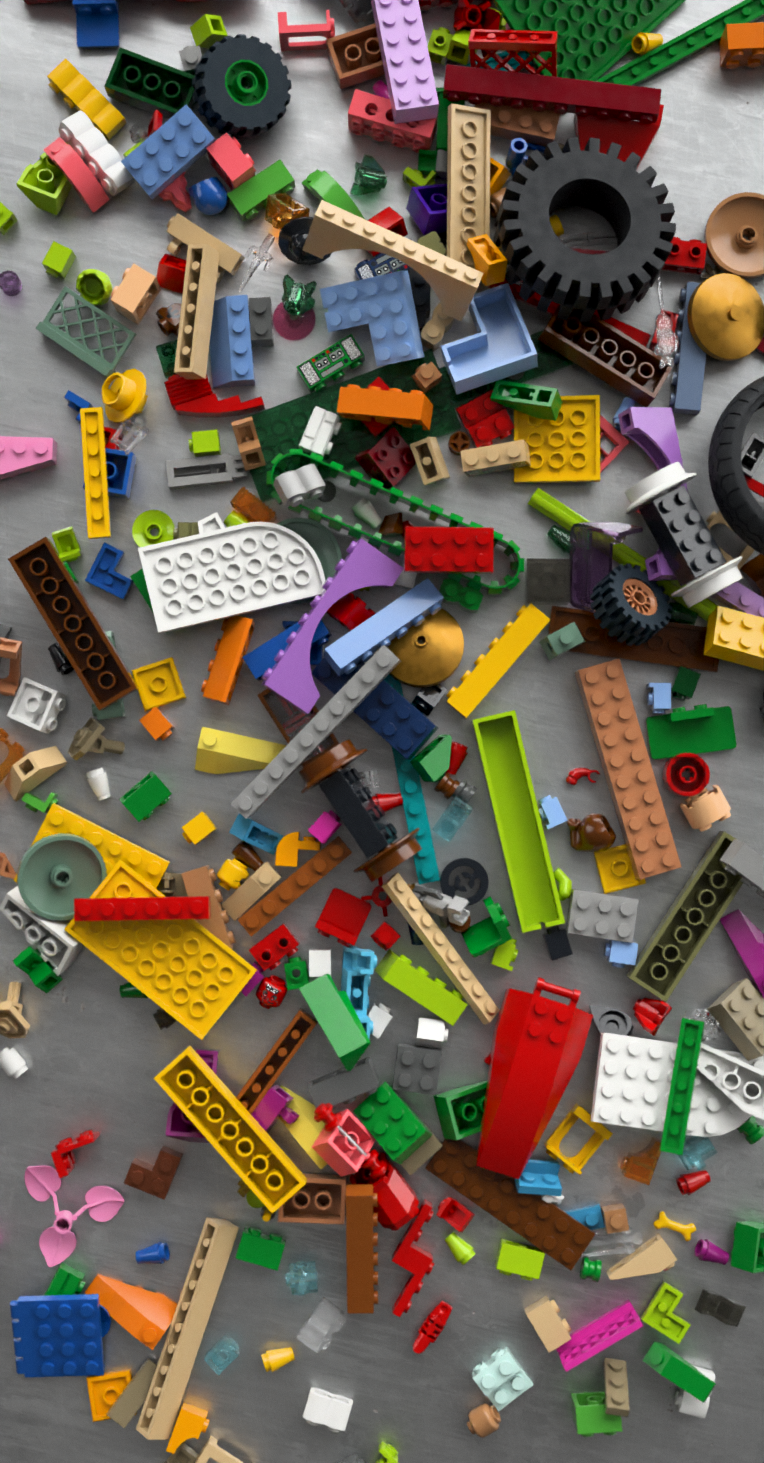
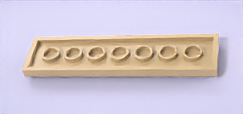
M450 104L448 106L447 257L475 269L473 257L467 247V240L487 234L490 238L491 110Z

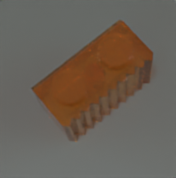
M242 487L230 502L233 508L251 522L274 523L277 519L276 512L269 508V506H266L262 500H259V497L256 498L252 492H249V489L246 490L245 487Z

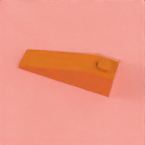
M100 1274L96 1275L85 1291V1294H99V1303L108 1311L109 1315L151 1350L155 1348L170 1326L177 1307V1303L162 1293H155L139 1286L128 1285L122 1281Z

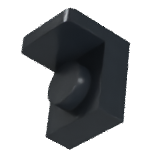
M441 684L422 687L412 701V704L419 711L429 716L448 690Z

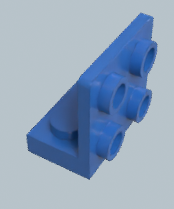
M73 0V7L76 12L77 47L118 48L120 45L119 5L117 0Z

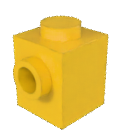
M201 812L182 827L185 831L182 835L189 844L193 842L194 845H197L217 830V827L205 812Z

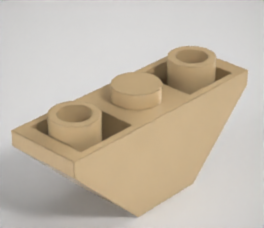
M57 746L30 752L12 765L4 785L14 801H18L25 793H29L68 762Z

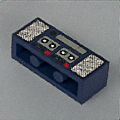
M379 253L369 261L366 259L359 262L354 269L357 280H362L397 271H408L409 274V268L411 267L392 256Z

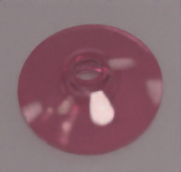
M289 298L282 301L276 307L273 314V324L276 331L285 339L300 340L312 332L315 326V313L311 305L299 298ZM292 314H296L298 318L296 320H291L290 316Z

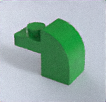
M29 946L13 962L16 967L29 975L37 988L47 994L63 978L61 975L57 976L53 970L55 968L49 961L45 962L42 959L40 950H34Z

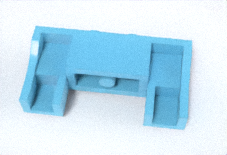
M343 946L341 991H346L368 1038H370V1034L373 1033V1021L367 1016V1009L369 1008L368 987H370L371 983L370 974H373V968L377 966V956L370 949H360L357 946Z

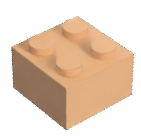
M133 263L131 268L125 270L120 286H116L113 289L111 301L118 313L139 325L161 288L154 275Z

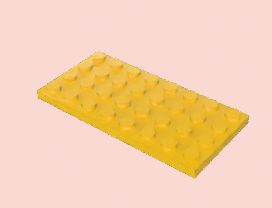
M120 860L90 898L166 896ZM73 918L64 929L201 1040L257 971L255 967L195 919L74 921Z

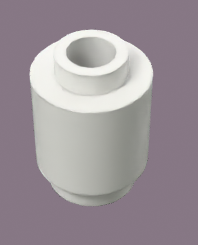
M6 1047L0 1052V1067L9 1077L12 1076L15 1080L28 1069L25 1065L26 1061L14 1047L11 1049Z

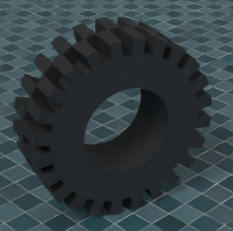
M572 137L567 139L562 151L558 143L554 141L546 145L543 155L538 150L532 152L526 164L520 163L514 172L512 180H509L494 225L497 228L493 242L497 247H500L499 250L508 260L507 265L509 267L505 276L507 282L511 286L520 280L523 281L519 296L525 301L535 292L541 295L536 308L541 312L546 313L551 302L560 304L557 318L567 320L574 308L578 309L579 322H589L596 310L601 321L611 318L616 308L623 314L631 308L635 300L639 303L658 277L672 250L673 243L670 242L676 233V223H670L675 213L673 203L663 204L669 192L667 187L663 183L651 188L657 172L649 166L639 174L636 169L641 157L632 152L625 162L617 159L621 145L613 142L606 154L599 153L600 139L589 138L584 151L580 150L578 137ZM576 206L593 210L609 222L616 234L618 247L603 254L592 255L577 252L566 246L556 236L551 227L549 215L565 207Z

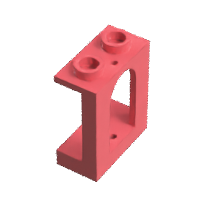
M326 10L327 24L288 25L287 13L278 12L281 52L327 49L326 40L289 43V37L322 36L327 39L335 37L334 18H330L329 10Z

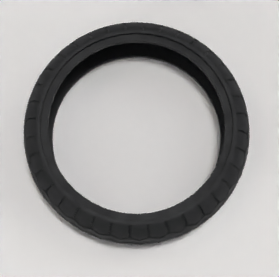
M764 376L742 389L721 414L710 442L708 472L714 499L725 521L740 539L764 555V510L755 500L747 485L741 461V446L746 426L753 413L764 407Z

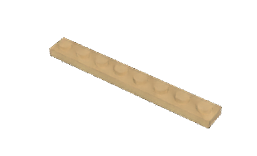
M399 873L392 875L383 884L382 888L484 1025L490 1023L499 1012V1008Z

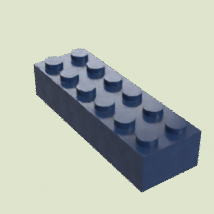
M323 658L311 673L336 695L365 665V662L361 661L351 673H344L338 676ZM383 680L353 711L408 760L415 756L439 728L386 680Z

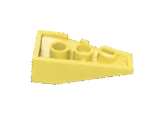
M202 727L197 747L195 770L212 774H224L264 769L287 745Z
M280 1085L284 1091L294 1098L288 1107L298 1113L299 1117L291 1125L282 1116L279 1119L320 1169H323L328 1163L312 1146L324 1128L325 1123L314 1120L315 1105Z

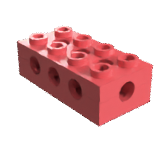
M355 89L348 111V129L356 135H368L376 141L383 142L385 140L391 142L396 147L403 148L405 146L419 153V149L431 150L437 130V118L395 124L390 99Z

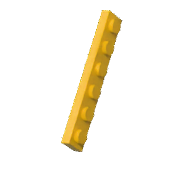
M81 408L88 538H111L103 408Z

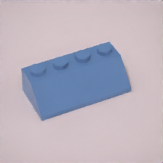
M248 295L225 296L214 301L210 335L213 389L255 386Z

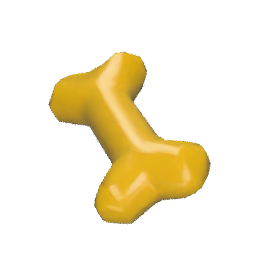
M664 1211L659 1213V1219L653 1223L657 1230L668 1228L681 1233L686 1242L691 1240V1233L696 1231L693 1223L683 1225L669 1220Z

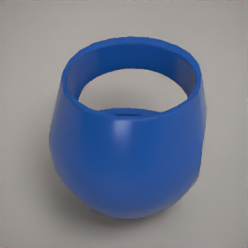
M217 177L203 180L188 188L189 196L193 197L197 209L206 215L220 213L227 204V191Z

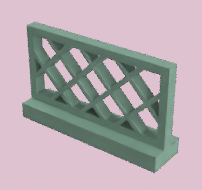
M66 286L61 291L43 322L40 321L36 327L38 331L106 377L116 372L114 371L137 335ZM69 293L74 297L75 306L65 308L63 300ZM85 307L91 308L93 318L82 320L80 309ZM76 310L79 321L68 323L66 312ZM62 313L63 325L55 326L50 322L54 314ZM107 319L111 330L100 332L98 320ZM94 321L96 333L85 335L83 324ZM80 325L82 336L71 337L69 327ZM125 331L129 334V337L125 343L117 344L115 332ZM111 333L114 345L103 347L101 335ZM97 336L99 348L90 350L86 339ZM114 348L116 357L110 363L105 360L104 350Z

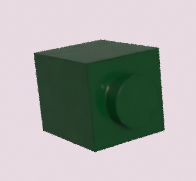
M682 666L678 667L671 683L672 697L681 701L691 699L701 674Z

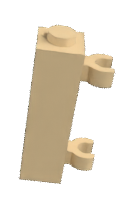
M179 213L175 217H171L167 224L168 229L166 232L173 236L174 239L166 250L177 256L183 243L187 246L208 244L220 253L216 283H220L225 271L235 276L245 259L242 254Z

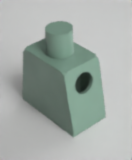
M573 622L546 636L539 643L550 661L585 643V640L578 626Z

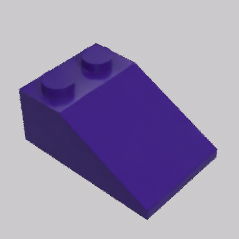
M447 184L411 188L406 209L423 235H427L432 231H436L437 234L447 231Z

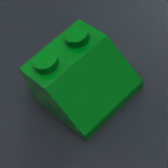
M753 1221L736 1222L734 1244L731 1251L732 1267L751 1273L764 1272V1223Z

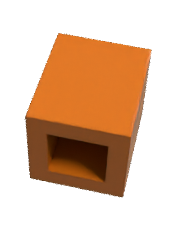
M154 707L139 720L156 741L160 739L165 741L173 734L171 730L175 728L158 707Z

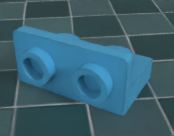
M529 1160L520 1178H515L518 1193L561 1196L562 1186L558 1178L559 1162Z

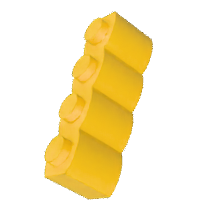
M64 59L47 75L50 82L48 85L56 94L61 93L65 97L63 98L64 102L71 109L75 107L78 111L84 112L94 127L108 141L127 124L125 117L67 59Z

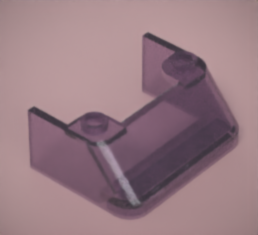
M581 522L571 527L569 601L573 607L596 613V610L591 609L590 604L593 601L590 600V595L593 593V587L612 571L613 544L624 542L626 535L643 532V527L620 522Z

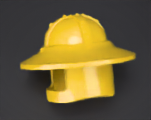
M129 369L122 374L113 373L105 380L102 385L101 396L105 404V413L109 420L114 423H122L134 414L142 413L148 397L145 392L146 379L142 372L136 369Z

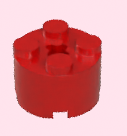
M682 753L671 757L666 762L662 778L669 792L681 797L694 796L707 786L710 779V771L706 762L697 754ZM685 769L686 773H690V777L686 778V780L685 777H682Z

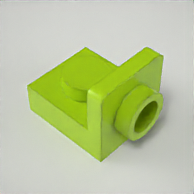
M408 166L403 172L402 181L411 188L435 185L436 172L432 170L424 179L420 171L417 169L412 170Z
M381 1442L379 1444V1452L385 1458L381 1457L376 1463H398L397 1450L392 1445H386Z

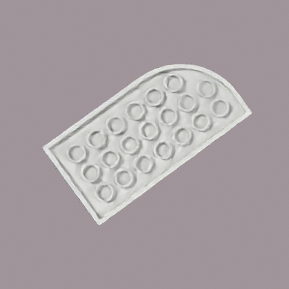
M244 523L138 548L159 634L315 597L316 595L320 596L324 591V588H322L326 581L324 571L313 548L294 531L274 523Z
M601 1032L591 1121L663 1131L678 1043ZM716 1049L764 1071V1056L748 1061L741 1052ZM697 1069L686 1135L701 1137L719 1136L743 1125L752 1115L744 1112Z

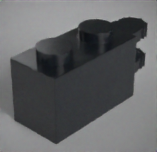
M409 268V279L419 331L422 332L425 326V318L430 316L431 286L413 268Z

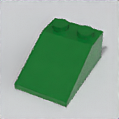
M488 1080L451 1089L433 1096L445 1139L457 1141L481 1131Z

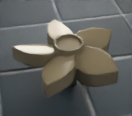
M706 263V272L702 273L699 278L706 280L714 275H718L721 269L717 266L713 269L710 264Z

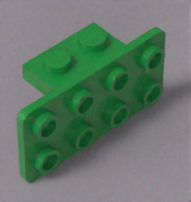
M707 704L695 705L694 710L686 711L685 707L673 708V713L651 716L646 719L652 759L670 758L682 753L699 754L734 749L737 745L732 710L729 706L707 708Z

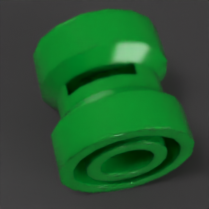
M753 1115L737 1128L740 1133L746 1135L745 1139L750 1145L756 1143L764 1136V1127L757 1125L758 1123Z

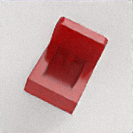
M451 1197L444 1199L439 1204V1211L436 1214L461 1233H463L475 1215L458 1200Z

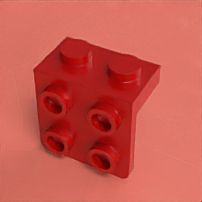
M332 889L315 925V928H318L317 933L328 938L330 935L338 938V943L347 947L350 944L355 945L371 910V904L341 889Z

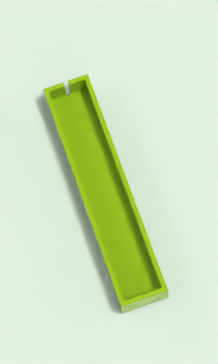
M513 710L474 719L471 721L520 931L525 933L542 929L541 922H543L544 927L563 924L565 920L516 712Z

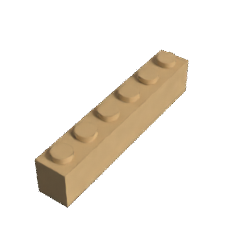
M208 244L188 245L174 373L185 379H206L220 254Z

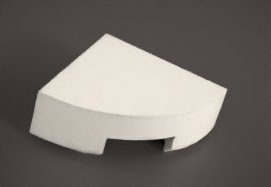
M542 1195L543 1201L547 1203L553 1201L556 1205H560L564 1199L563 1195Z

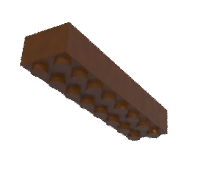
M44 537L8 558L98 710L103 711L138 690L139 687L50 539Z

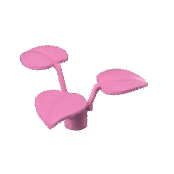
M46 1165L29 1166L26 1168L25 1184L29 1194L40 1202L48 1200L50 1195L53 1197L54 1214L56 1215L54 1227L44 1230L39 1238L40 1250L46 1259L48 1267H53L63 1262L74 1251L76 1236L70 1229L73 1221L77 1220V1217L89 1208L90 1217L98 1222L108 1221L118 1213L125 1202L123 1196L118 1191L102 1185L89 1189L85 1194L87 1205H84L73 1215L67 1210L59 1211L57 1196L54 1192L59 1190L62 1180L59 1178L57 1170Z

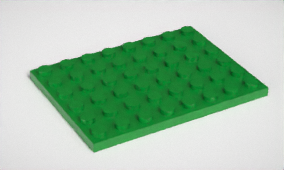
M493 0L511 30L558 31L557 77L596 81L632 49V39L640 32L650 33L686 1ZM542 51L539 55L547 61L552 56V52ZM535 58L531 60L536 69L542 65ZM546 68L539 73L544 76H552V73Z

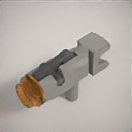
M415 883L407 884L428 913L439 915L442 928H447L449 922L462 926L468 920L470 911L464 909L469 904L467 899L458 896L452 899L451 896L442 894L430 887Z

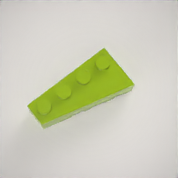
M389 949L375 969L379 976L454 1026L468 1005L463 1000L464 997L455 989L451 992L445 988L447 986L445 982L437 977L435 980L428 976L430 973L423 967L418 966L416 968L411 964L412 960L403 954L399 956Z

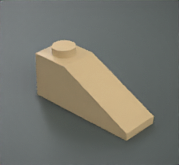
M268 861L265 862L221 904L222 908L236 921L277 883L282 876Z
M658 1233L608 1269L606 1273L610 1280L660 1273L663 1270L668 1271L675 1265L674 1262L677 1258Z

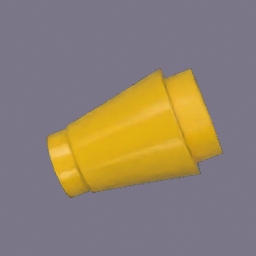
M640 32L632 39V49L640 55H644L663 44L661 34Z
M291 1347L267 1350L265 1354L261 1355L266 1372L272 1371V1373L295 1360Z

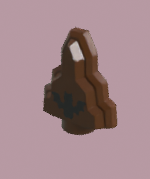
M174 303L167 308L162 307L156 312L157 317L160 319L157 321L158 326L166 336L173 333L178 337L181 304Z

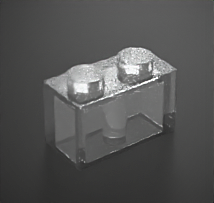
M323 1296L298 1331L297 1339L318 1354L322 1348L326 1350L332 1341L330 1336L335 1330L338 1332L345 1322L343 1319L344 1311Z

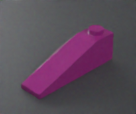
M737 909L721 917L720 922L753 986L764 998V934Z
M196 1050L197 1054L217 1075L218 1051ZM173 1102L167 1116L165 1136L188 1142L210 1143L177 1104Z

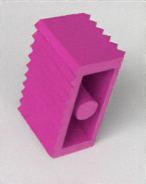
M332 810L329 812L325 811L323 815H320V818H317L314 825L308 828V831L322 844H325L342 825L338 822L341 818Z

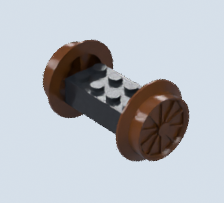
M348 739L299 771L300 776L306 783L301 793L303 794L319 785L367 859L378 852L377 855L353 870L354 873L365 872L370 882H373L422 849L415 838L420 828H416L403 838L392 843L398 838L395 827L384 818L385 813L383 809L373 801L370 789L367 786L364 787L361 783V776L358 771L348 766L368 750H357L351 740Z

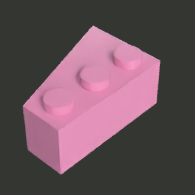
M0 436V480L57 464V442L53 438Z

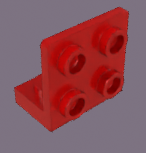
M90 1129L80 1133V1136L74 1140L68 1137L55 1145L56 1148L51 1152V1156L59 1178L69 1175L75 1168L76 1159L74 1153L70 1150L94 1142L100 1136L99 1131L93 1132Z

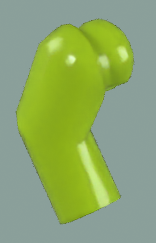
M557 868L553 872L554 878L560 883L558 890L559 899L564 901L570 898L572 894V881L560 868Z

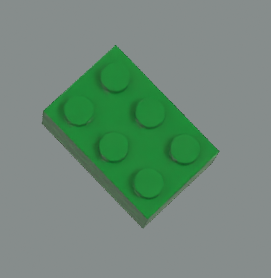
M385 1081L376 1089L375 1093L366 1098L353 1112L394 1162L402 1164L433 1134L400 1094L392 1089V1085Z

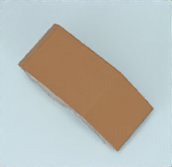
M252 416L231 422L245 471L265 466L266 463Z

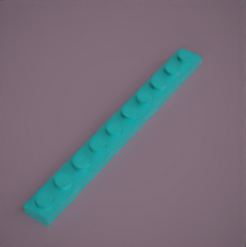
M388 674L384 680L403 695L401 683ZM392 746L408 832L410 833L416 828H420L415 838L422 849L413 855L419 884L440 881L420 776L410 763L411 760L406 759Z

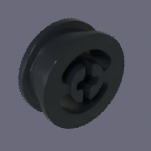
M469 858L456 859L450 862L442 871L440 887L442 893L451 896L452 899L456 896V890L467 892L465 886H459L458 883L461 882V879L458 875L454 879V885L450 886L449 876L459 866L472 868V874L467 872L461 873L464 878H469L470 881L467 884L470 889L473 888L476 878L480 880L477 892L469 898H464L469 901L467 906L479 902L486 894L489 883L488 875L484 867L477 861Z

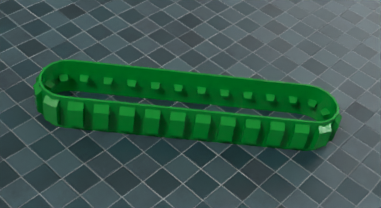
M290 449V453L285 455L279 453L271 461L273 465L272 471H267V487H273L271 496L279 505L282 504V501L273 486L275 478L279 476L275 475L276 471L279 468L284 470L287 467L285 462L288 460H293V464H300V460H304L310 464H315L316 468L321 467L330 471L329 476L332 478H336L339 475L350 480L349 485L353 487L360 484L369 488V494L375 496L378 492L390 497L389 502L392 504H396L399 501L410 506L409 511L413 513L417 509L429 514V520L434 522L438 518L448 522L449 527L483 528L482 525L472 521L469 525L462 522L463 517L454 513L447 516L442 513L443 509L431 504L430 508L422 505L424 500L415 496H411L408 499L402 496L403 491L394 487L387 490L383 488L384 483L372 478L370 482L364 480V474L355 470H351L348 473L343 470L344 466L334 461H331L330 464L323 462L324 457L312 452L310 456L303 454V449ZM302 503L296 507L288 506V510L301 515L302 511L308 513V519L321 523L322 520L329 522L328 527L338 532L342 528L348 530V536L359 540L361 537H364L375 548L380 549L381 545L389 548L387 553L398 558L401 554L404 555L401 542L396 540L394 544H391L381 539V533L376 532L373 536L361 531L362 525L357 523L354 527L341 522L342 517L337 514L334 519L322 514L323 508L316 506L313 510L303 506ZM494 531V547L496 544L503 546L506 556L512 555L514 558V562H510V569L515 570L514 576L511 577L507 574L503 578L506 585L498 586V581H491L490 585H486L480 582L481 577L475 575L472 579L461 573H447V579L457 582L463 580L468 582L466 587H471L478 591L481 588L487 590V595H500L503 588L510 591L520 582L517 576L519 573L524 572V558H520L518 553L520 548L513 540L508 543L502 539V534Z

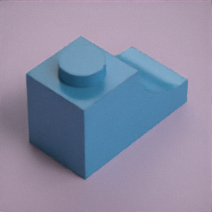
M240 813L229 833L272 855L275 854L278 843L283 838V835L250 818H244Z

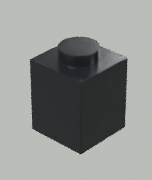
M554 926L546 929L547 933L542 934L552 961L573 954L564 928L559 929V926Z

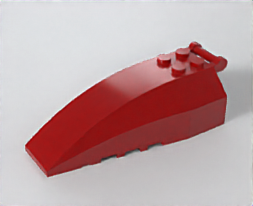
M540 977L537 978L533 994L511 988L506 989L493 1031L476 1166L516 1179L520 1178L582 1056L593 1015L576 1008L581 993L580 990L563 988L545 982V979ZM544 990L569 998V1005L541 997V991Z

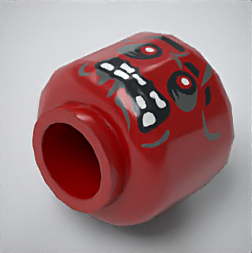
M275 975L263 978L256 991L259 1004L266 1009L279 1007L288 992L285 985L286 982Z

